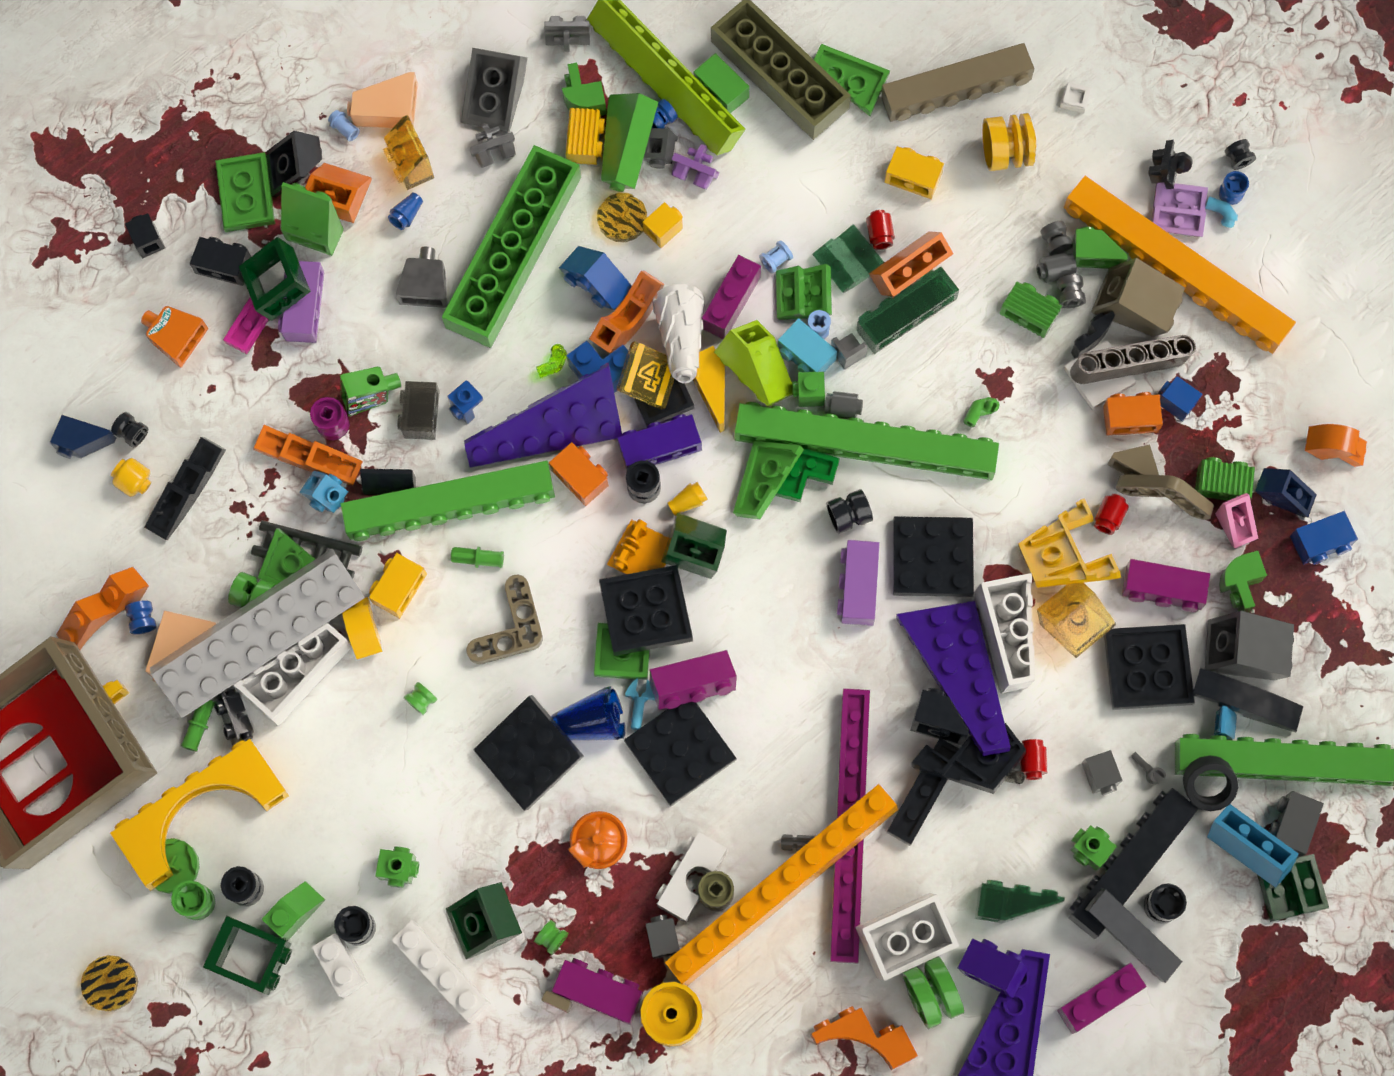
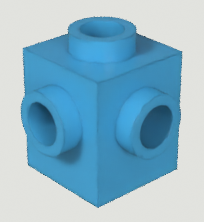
M313 471L300 490V493L311 501L309 505L321 513L324 510L334 513L336 509L341 507V503L344 502V497L348 491L341 486L342 481L336 476Z

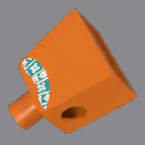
M165 306L159 315L148 310L141 319V323L149 327L146 332L149 341L180 368H182L208 330L203 319L169 306Z

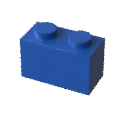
M1345 510L1297 528L1290 535L1303 565L1311 561L1313 565L1319 564L1328 559L1327 555L1335 552L1338 556L1352 550L1351 546L1358 540Z

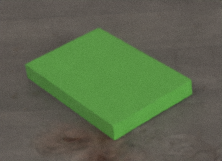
M265 152L215 160L225 232L275 224Z

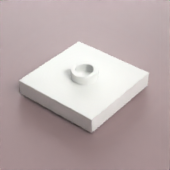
M1107 340L1088 352L1113 347ZM1078 358L1064 365L1063 368L1091 410L1105 403L1106 399L1110 398L1111 395L1120 394L1134 386L1137 382L1131 375L1088 384H1079L1070 376V369ZM1106 361L1109 366L1113 367L1110 362ZM1081 365L1084 370L1089 371L1088 368Z

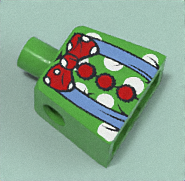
M378 366L340 375V395L348 417L386 404L388 402V391L401 388L398 373L384 376L381 367Z

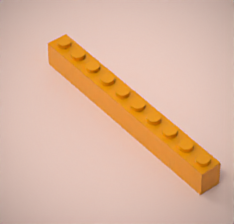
M1087 176L1082 178L1067 197L1064 209H1066L1071 217L1079 218L1088 227H1093L1095 230H1103L1120 248L1129 253L1132 259L1138 258L1185 287L1184 292L1192 297V300L1197 305L1205 306L1213 312L1217 319L1226 321L1234 327L1237 333L1255 341L1256 345L1263 351H1269L1273 354L1296 324V321Z
M880 784L875 786L670 957L665 964L681 984L686 986L691 984L898 811L897 804Z

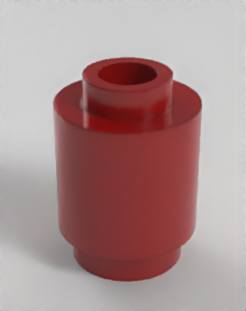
M884 210L871 212L870 216L866 218L870 243L873 244V248L876 250L892 247L895 235L891 214L886 213Z
M1118 494L1105 496L1094 518L1096 521L1094 527L1108 535H1113L1115 530H1119L1129 508L1126 499Z
M1040 739L1023 740L1022 745L1026 749V754L1020 761V774L1026 775L1027 780H1040L1042 775L1048 773L1047 747L1044 746V741Z

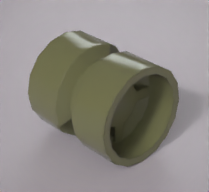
M712 871L705 874L701 878L698 887L701 903L712 911L726 909L734 898L732 879L722 871Z

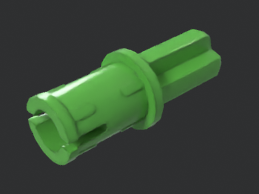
M453 547L451 550V562L475 565V568H478L479 565L502 568L504 551L481 550V547H477V549Z
M209 700L195 709L192 719L187 722L189 726L181 747L195 752L198 751L205 730H208L206 725L212 712L214 701Z

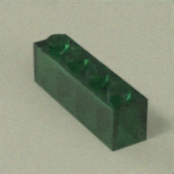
M942 267L935 271L933 269L920 278L921 280L909 285L894 298L890 296L884 299L879 304V308L873 312L870 310L866 311L858 318L856 331L874 354L957 300L959 288Z

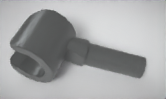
M1136 752L1131 755L1146 772V779L1149 783L1159 784L1153 778L1154 771L1162 778L1166 777V773L1162 768H1153Z

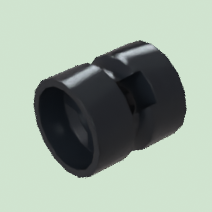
M643 460L634 462L629 466L626 471L629 496L638 503L646 504L654 501L661 490L660 474L657 467L653 463Z
M862 489L849 493L846 500L838 497L826 502L830 520L838 534L852 529L853 523L863 525L873 521L869 502Z
M236 866L230 868L221 879L220 887L223 895L240 906L248 907L254 905L263 895L264 885L262 879L258 874L246 867Z
M1170 883L1161 884L1147 894L1144 900V910L1148 918L1160 924L1169 923L1181 916L1187 905L1186 896L1182 889Z
M348 906L337 914L334 920V928L342 940L357 946L364 945L373 938L376 932V923L374 918L363 908Z

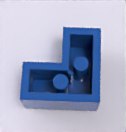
M578 246L559 267L565 275L563 277L570 286H578L585 291H589L593 296L591 298L593 303L602 309L606 307L615 310L632 287L607 255L597 250Z
M585 341L566 355L568 366L578 378L587 373L589 375L599 370L600 366L609 363L614 393L626 385L634 361V357L624 345L602 359L588 341ZM638 366V369H637V372H636V375H635V376H637V375L639 374V371H640V367H639V366Z

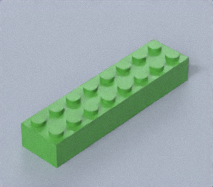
M533 146L442 315L446 329L489 348L493 346L581 179L579 164L538 146Z

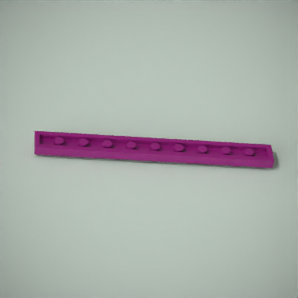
M843 689L837 818L866 795L870 690ZM864 839L835 862L830 962L859 963L860 937L855 927L860 925Z

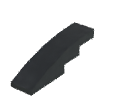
M200 437L190 458L184 459L173 482L167 483L144 528L168 540L201 494L226 449L205 437Z
M1202 668L1199 670L1192 696L1218 703L1217 706L1219 707L1227 706L1232 711L1242 713L1243 717L1295 733L1297 732L1304 707L1256 686Z

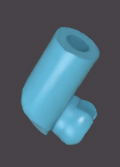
M1209 196L1205 209L1220 213L1223 216L1221 220L1223 226L1228 228L1234 227L1235 221H1238V214L1232 206L1225 201Z

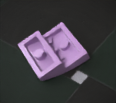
M1164 182L1156 183L1152 222L1167 233L1203 237L1208 187L1175 183L1174 189L1166 190Z

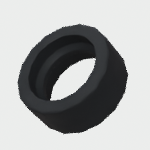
M1211 755L1199 757L1189 764L1183 775L1185 793L1190 802L1200 810L1210 812L1221 810L1230 805L1236 798L1239 788L1237 777L1230 764L1221 757ZM1210 770L1222 772L1227 781L1226 787L1222 792L1209 797L1201 796L1196 792L1194 782L1200 774Z

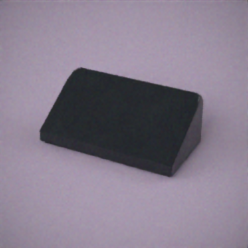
M360 469L364 495L377 496L416 488V476L412 469Z

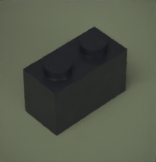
M199 237L190 266L195 274L243 286L245 281L239 266L249 259L251 255L242 244L232 243L230 245L223 243V241L215 237H208V239Z

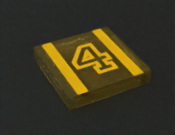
M633 341L630 345L616 390L661 410L665 409L675 380L669 370L667 355Z

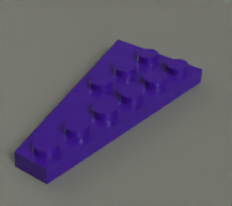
M609 363L600 366L599 370L589 375L587 373L580 377L575 383L567 387L563 386L528 405L527 409L508 416L503 422L495 426L491 425L464 440L469 467L562 450L571 442L577 447L620 437L622 430Z
M975 601L896 614L897 621L905 629L912 645H915L936 683L946 696L950 697L981 754L985 756L1010 751V743Z
M1025 949L1020 951L1021 962L1028 970L1014 998L999 993L958 1076H1033L1050 954Z

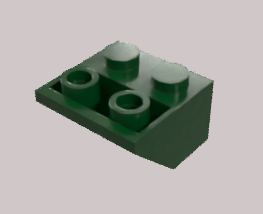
M677 513L661 562L671 566L677 565L680 569L712 579L718 571L722 558L727 530Z

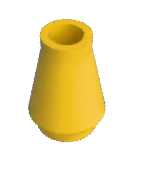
M695 482L694 484L689 483L667 504L676 516L677 513L703 506V502L708 500L699 483Z

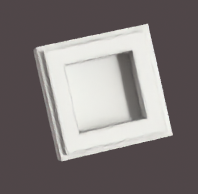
M1067 82L1060 108L1084 114L1091 88Z

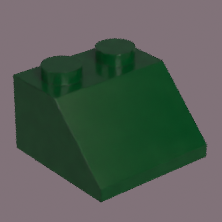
M502 882L477 888L446 908L465 959H470L500 946L522 933Z

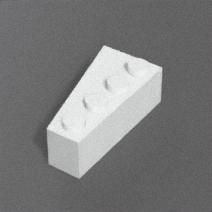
M1032 573L983 582L974 591L1001 693L1028 688L1035 681L1034 646L1032 644L1034 629L1031 610L1033 606V597L1031 595Z
M326 623L300 640L296 646L282 652L276 659L264 667H259L253 671L252 675L244 680L241 679L234 686L279 726L352 646L329 623Z

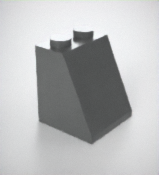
M1244 611L1208 619L1205 670L1218 674L1273 681L1291 677L1294 624Z

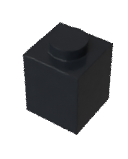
M148 213L137 215L125 223L135 248L142 259L165 249L159 232Z

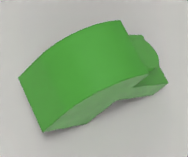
M577 62L567 64L569 74H564L566 87L562 88V93L568 110L570 111V108L598 109L601 116L607 115L601 81L581 85Z
M1259 551L1236 557L1226 567L1220 577V593L1231 590L1230 601L1233 608H1237L1238 611L1249 613L1255 607L1249 585L1260 583L1267 576Z

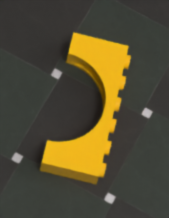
M251 739L246 742L244 740L239 741L231 747V752L223 757H215L208 763L207 768L201 772L191 773L185 778V783L177 788H169L161 795V799L153 804H145L138 810L139 814L130 820L128 818L123 819L115 825V830L110 832L145 887L150 891L174 875L166 857V836L173 818L190 800L210 791L233 790L250 796L267 812L289 797Z

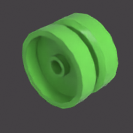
M939 956L925 962L924 970L927 979L918 967L902 973L910 1000L927 1029L941 1024L942 1014L939 1005L944 1014L950 1019L964 1014V1007L954 981Z

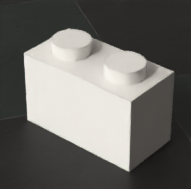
M337 933L312 946L338 996L345 998L368 984L345 941Z

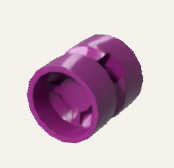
M331 397L320 398L311 407V421L321 437L334 441L346 435L350 422L343 406L338 400Z

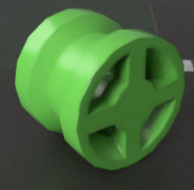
M419 682L414 685V690L403 697L422 715L427 712V707L438 700Z
M550 920L539 932L534 942L538 945H544L547 948V952L553 955L564 943L569 933L565 930H559L556 927V923Z

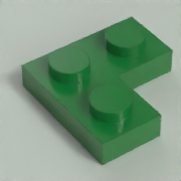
M804 449L775 496L801 503L807 478L833 485L840 458Z

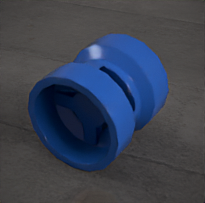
M665 99L658 102L652 128L665 129L666 124H672L678 119L676 111Z
M1239 171L1228 173L1219 188L1220 199L1230 205L1238 204L1249 187L1248 177Z
M137 601L125 606L126 616L131 620L128 625L131 634H145L157 628L155 619L151 617L153 611L151 601Z

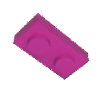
M251 298L248 299L223 339L225 344L245 354L249 353L269 320L255 310Z

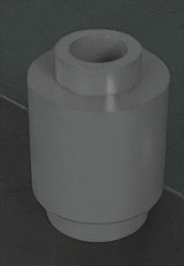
M1061 253L1041 258L1036 266L1039 279L1049 283L1057 281L1063 276L1076 274L1077 266L1072 254Z
M836 391L833 394H826L825 414H834L838 418L844 419L856 418L857 415L862 414L863 400L859 399V394Z

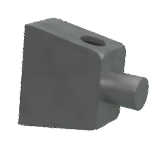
M421 247L419 258L406 259L396 291L399 305L447 308L446 271L443 261L435 259L436 250L434 248Z

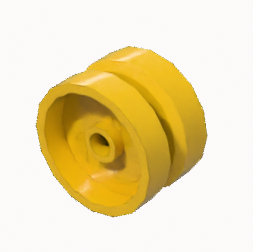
M666 982L652 988L644 997L640 1009L641 1022L647 1034L657 1043L668 1047L681 1046L691 1041L699 1032L703 1020L702 1006L696 993L688 986L677 982ZM671 1008L675 1009L677 1013L674 1019H669L666 1016V1012H669Z

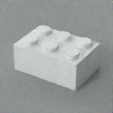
M928 893L855 927L877 979L883 981L959 947L937 894Z

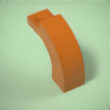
M640 271L622 303L613 313L601 317L589 340L609 353L625 345L649 317L653 310V297L657 298V292L665 284L646 271Z

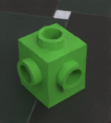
M1090 825L1086 831L1080 828L1071 840L1074 846L1070 851L1074 853L1073 858L1085 867L1089 865L1097 871L1117 846L1108 839L1110 836L1107 832L1098 826L1094 828Z
M394 846L393 851L380 849L375 876L379 880L388 881V886L404 888V883L412 884L413 878L418 876L419 861H416V856L410 853V849ZM401 864V868L396 870L397 866Z

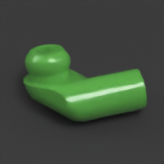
M991 397L975 400L963 420L964 424L969 427H975L980 416L998 411L1000 407L999 401Z

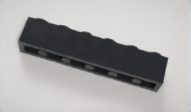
M1171 788L1167 793L1163 790L1153 801V804L1156 806L1150 814L1145 812L1137 821L1136 825L1139 826V829L1134 835L1129 832L1119 844L1123 848L1117 856L1112 853L1103 864L1106 870L1102 876L1095 875L1086 886L1090 890L1084 898L1078 896L1069 909L1072 911V914L1068 918L1093 939L1099 937L1105 928L1085 908L1101 888L1106 889L1124 905L1199 808L1194 806L1174 788Z

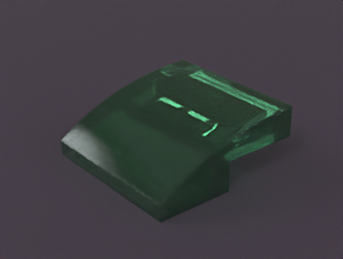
M854 224L835 240L831 238L812 254L820 265L827 264L831 267V279L843 293L870 277V272L885 263Z

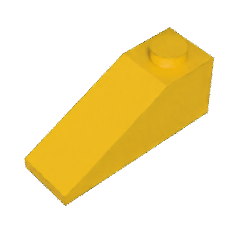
M713 345L699 352V368H697V376L693 381L721 433L725 428V365L714 353L716 349Z

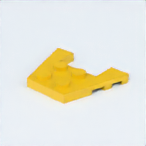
M1085 498L1076 502L1077 506L1071 511L1067 512L1065 510L1059 514L1058 520L1048 527L1046 525L1042 526L1018 543L1021 554L1029 572L1032 573V578L1037 588L1121 578L1119 568L1112 554L1084 563L1069 530L1094 521Z

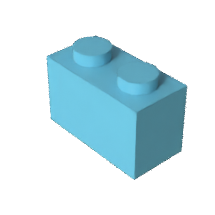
M799 318L778 339V347L782 358L788 362L790 360L798 366L799 372H825L836 361L837 350Z

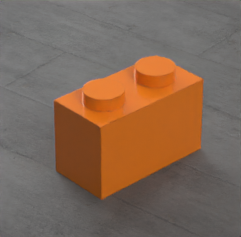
M1150 392L1138 393L1136 396L1114 394L1107 398L1103 405L1106 436L1158 433L1163 425L1160 395H1151Z
M571 442L549 462L550 470L587 506L609 486L608 479L606 478L608 473L601 465L597 464L595 466L589 460L591 456L582 446L577 448Z

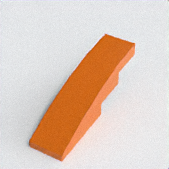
M263 425L253 450L309 472L317 471L327 475L332 474L343 483L352 486L363 463L362 460L314 441L313 443L294 434H285L266 425Z

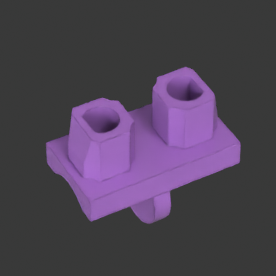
M703 144L699 146L698 150L689 148L687 154L695 157L694 160L674 153L672 158L675 161L672 176L685 181L691 168L698 171L693 184L707 190L713 178H718L720 172L702 164V161L711 163L713 160V156L706 154L707 146Z

